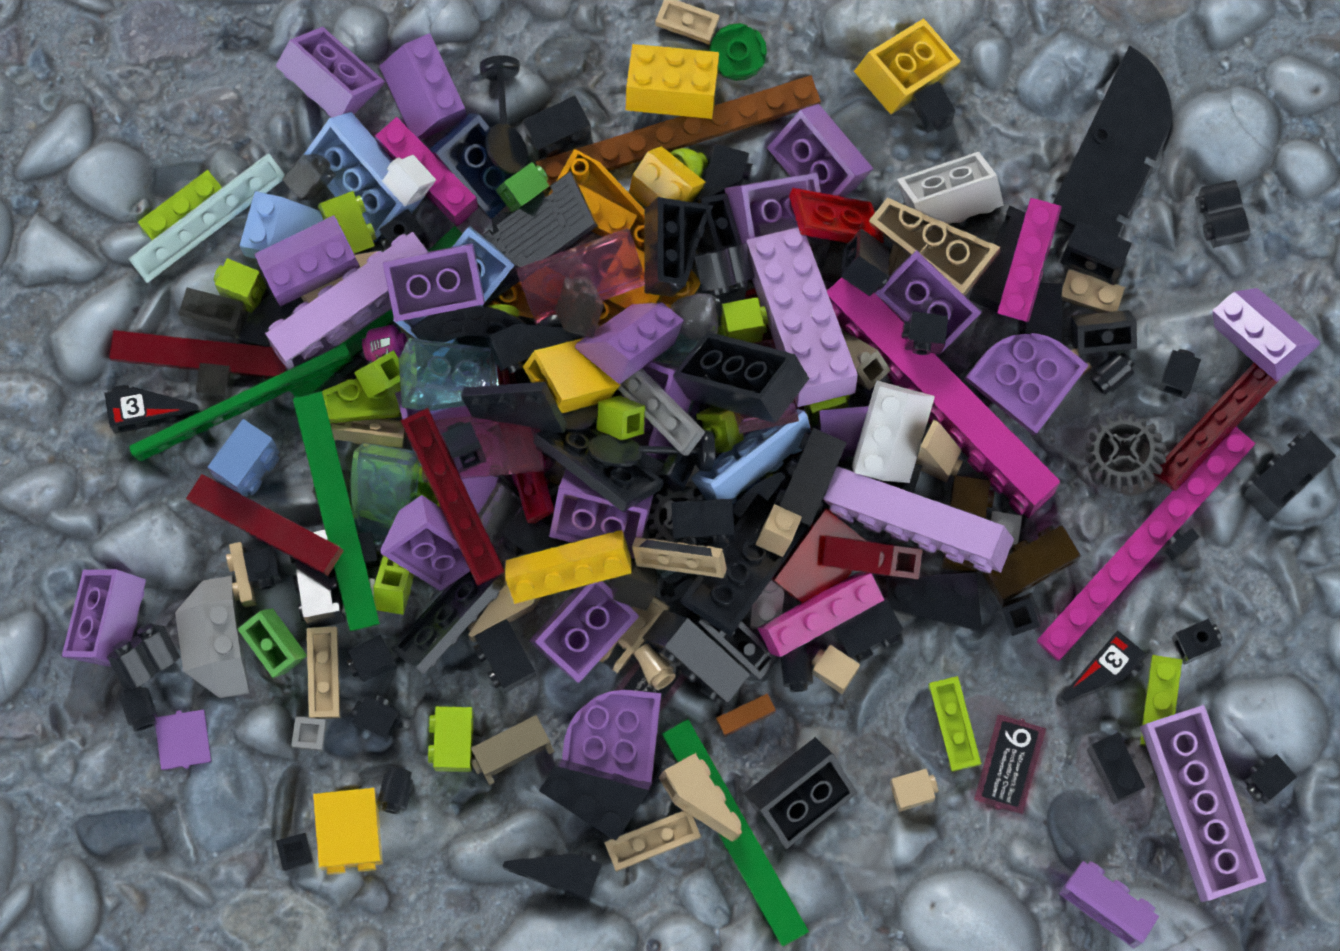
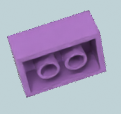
M473 243L382 262L395 322L483 305L485 303Z

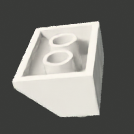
M980 152L897 179L906 206L947 224L960 223L971 216L980 213H990L995 208L1004 206L997 174Z
M876 380L851 465L854 473L882 481L910 483L935 396Z

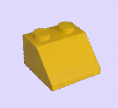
M661 146L648 151L634 171L629 193L646 207L657 197L693 202L706 182Z

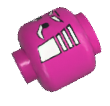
M394 325L370 329L367 332L366 338L362 340L365 358L367 361L373 362L394 350L401 361L404 356V350H408L406 334L404 332L400 333Z

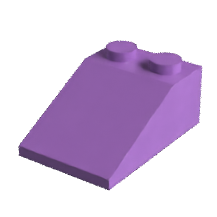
M818 173L725 188L741 242L746 243L747 239L798 228L789 194L792 188L821 193Z

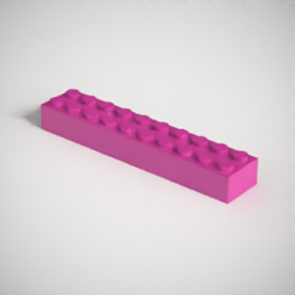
M840 278L827 290L840 328L879 351L891 370L887 375L894 385L935 396L928 423L931 425L933 420L942 425L960 447L961 451L968 457L967 462L978 473L982 471L990 479V486L998 494L1003 492L1010 500L1009 505L1017 514H1024L1029 519L1055 494L1060 480L934 353L917 355L912 352L913 350L905 349L906 339L901 338L903 321L874 292L871 296H868L843 278Z

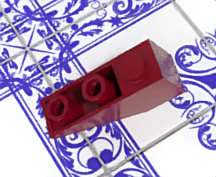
M826 536L822 566L919 579L923 549Z

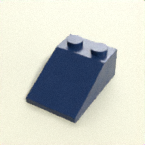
M469 113L429 150L476 196L478 208L491 219L506 207L495 189L514 174H507L499 170L491 161L485 144L486 134L490 127L479 114Z

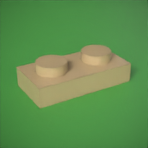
M664 0L655 21V26L710 45L720 15L678 0Z
M1069 269L1062 288V300L1100 313L1118 311L1125 287L1117 284L1111 285L1092 276Z
M241 542L229 544L231 554H226L229 571H235L237 582L232 583L235 600H240L245 608L257 605L255 593L248 581L243 553H246V549Z

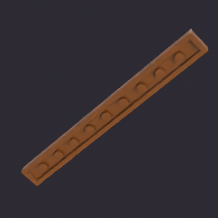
M812 75L714 105L712 119L679 116L580 147L576 150L597 160L608 171L642 161L647 152L662 146L668 152H672L676 149L685 148L787 116L816 104L820 105L821 100ZM573 150L536 161V166H541L549 178L547 180L549 187L545 191L551 190L550 185L556 182Z

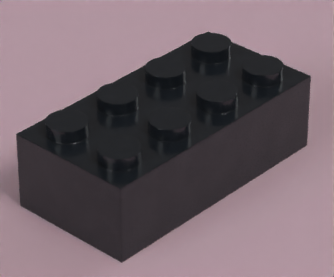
M707 331L673 374L676 382L689 400L776 423L810 379L795 354Z

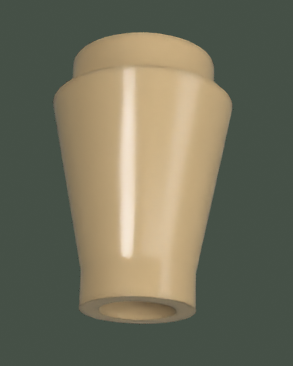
M645 644L635 651L634 655L639 661L649 686H654L656 690H660L674 680L676 676L673 672L674 667L655 652L649 644Z

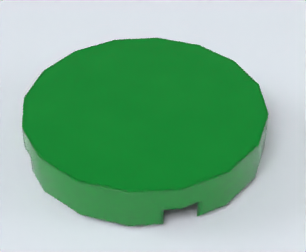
M742 23L729 24L719 29L709 47V51L719 52L718 73L724 78L734 81L747 80L757 75L763 68L767 57L766 42L761 33L755 28L752 29Z

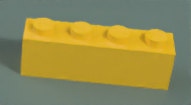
M623 530L506 560L505 579L514 604L632 573L631 554Z

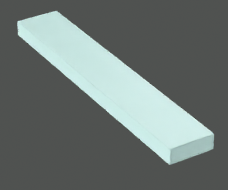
M266 154L128 260L144 281L148 283L250 206L255 191L267 193L287 178L272 156Z

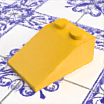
M923 18L869 51L854 70V73L890 114H893L909 104L914 93L936 83L961 61Z

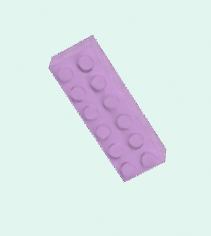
M798 227L747 239L746 243L755 277L752 281L761 307L765 306L768 326L777 350L795 354L810 378L794 398L797 407L855 393L858 374L807 236L801 235Z
M414 232L407 236L406 234L400 235L391 243L392 246L384 252L378 251L372 254L364 266L359 269L353 268L342 277L343 280L335 286H326L318 293L319 297L310 303L304 302L294 309L293 315L285 320L279 319L269 327V331L265 334L273 351L287 370L334 349L392 309L382 262L428 252Z
M838 466L823 498L830 506V511L837 514V517L844 522L853 524L854 520L864 524L863 527L878 534H880L881 530H884L891 534V538L902 543H908V540H912L919 544V548L930 553H935L936 549L946 553V557L958 563H963L964 560L974 563V568L989 574L992 570L1001 573L1014 538L1004 525L856 474Z
M1202 705L1140 726L1200 901H1210L1266 882L1205 706Z

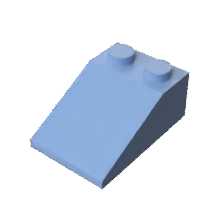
M255 191L240 242L243 255L256 259L255 253L323 221L322 215L319 210L284 197Z

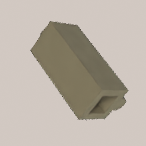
M841 329L858 374L857 383L870 390L875 386L876 380L880 381L891 370L877 349Z
M537 715L472 747L474 756L471 757V763L476 773L483 772L488 784L491 785L495 783L492 776L545 749L549 755L555 751Z

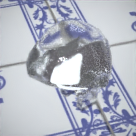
M695 294L679 298L671 304V310L684 319L680 333L687 338L700 341L706 331L717 334L719 323L715 305L719 300L711 294Z

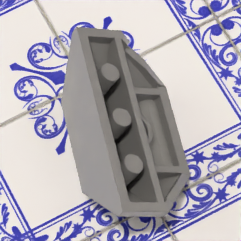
M233 576L202 581L175 612L183 671L219 698L250 693L242 636L238 631L240 622L237 601L235 600L232 583H234Z

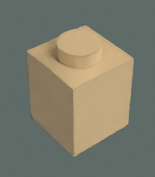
M774 504L755 545L783 557L793 540L802 517Z
M829 645L826 651L820 649L811 662L815 666L812 675L841 694L844 693L860 668L859 663L832 645Z
M927 769L899 776L890 781L898 812L934 802L936 798L934 793L939 792L934 775L929 776Z

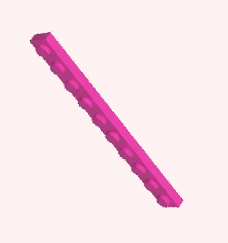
M1235 427L1176 491H1172L1036 642L1059 662L1256 443Z

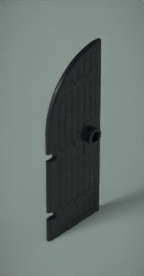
M1130 45L1052 203L1062 206L1059 220L1075 227L1077 221H1080L1118 237L1121 236L1125 224L1116 219L1119 214L1126 218L1130 217L1153 169L1152 166L1144 163L1146 157L1157 161L1168 137L1172 119L1171 99L1162 75L1144 54Z
M571 171L550 185L553 193L547 196L542 191L497 223L496 226L499 231L493 235L490 229L482 234L486 240L515 264L482 306L488 305L598 226Z

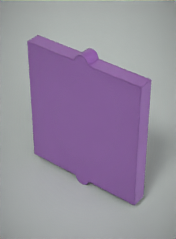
M205 710L186 713L177 711L174 715L155 717L161 770L180 767L189 769L192 765L212 762Z

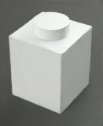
M414 155L403 159L398 157L393 160L387 167L389 172L382 180L404 206L421 200L436 181Z

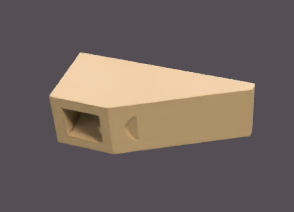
M504 573L501 580L504 581L505 586L499 591V595L487 604L486 609L481 616H478L475 622L469 624L467 628L470 631L468 634L469 639L472 642H476L475 635L505 619L510 623L534 610L542 597L514 604Z
M696 753L665 769L659 776V779L676 806L732 842L741 835V822L734 812L730 813L725 804L726 798L719 786H714L709 777L710 770L704 760H699Z

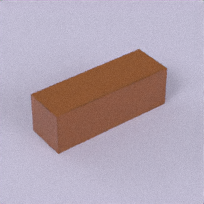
M767 693L717 717L716 721L725 738L775 714L776 709Z

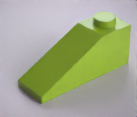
M384 555L373 587L377 611L404 615L414 574Z

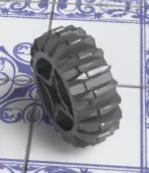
M1119 413L1117 415L1118 421L1116 422L1107 417V426L1105 427L1098 423L1096 425L1098 433L1090 432L1089 439L1091 442L1085 444V450L1089 452L1085 455V462L1091 463L1088 466L1089 473H1096L1094 478L1097 483L1105 480L1104 487L1106 489L1115 484L1116 492L1120 493L1122 486H1127L1128 492L1132 493L1133 485L1137 484L1143 490L1145 488L1144 480L1153 483L1155 481L1153 473L1160 474L1162 467L1159 464H1163L1166 461L1165 455L1162 454L1166 451V446L1160 443L1163 440L1162 434L1155 433L1156 426L1154 424L1146 426L1147 422L1144 417L1135 422V415L1132 413L1129 415L1128 420H1124L1123 415ZM1123 434H1130V435H1132V436L1129 437V438H1121V437H1119V435H1123ZM1108 442L1113 452L1109 456V461L1104 464L1101 459V452ZM1146 442L1150 448L1148 459L1143 464L1138 453L1142 450L1141 446ZM1125 450L1127 452V450H1130L1131 456H1125V454L1120 456V451ZM1122 468L1132 470L1131 472H1118Z

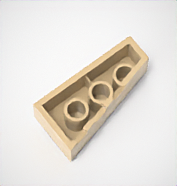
M888 197L869 220L870 225L909 256L917 250L964 296L967 295L1001 252L1000 247L993 243L963 232Z

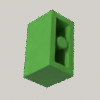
M531 162L503 182L495 191L510 212H514L549 187L547 183L549 178L541 166H535Z
M273 608L259 611L238 628V631L272 678L288 673L307 658V654Z

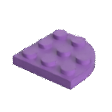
M1035 333L1009 336L990 347L968 373L965 380L1028 432L1035 435L1089 365L1053 338Z
M616 690L595 697L584 705L570 722L564 739L562 759L593 767L603 772L620 774L623 777L641 782L642 780L650 782L652 785L661 693Z

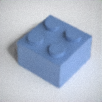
M242 419L208 465V469L220 484L245 497L249 494L252 496L259 489L262 483L260 479L266 470L270 472L276 466L279 460L277 455L280 452L270 436L245 419Z

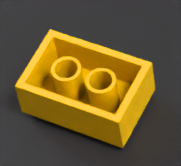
M632 44L626 85L625 111L712 119L719 52Z

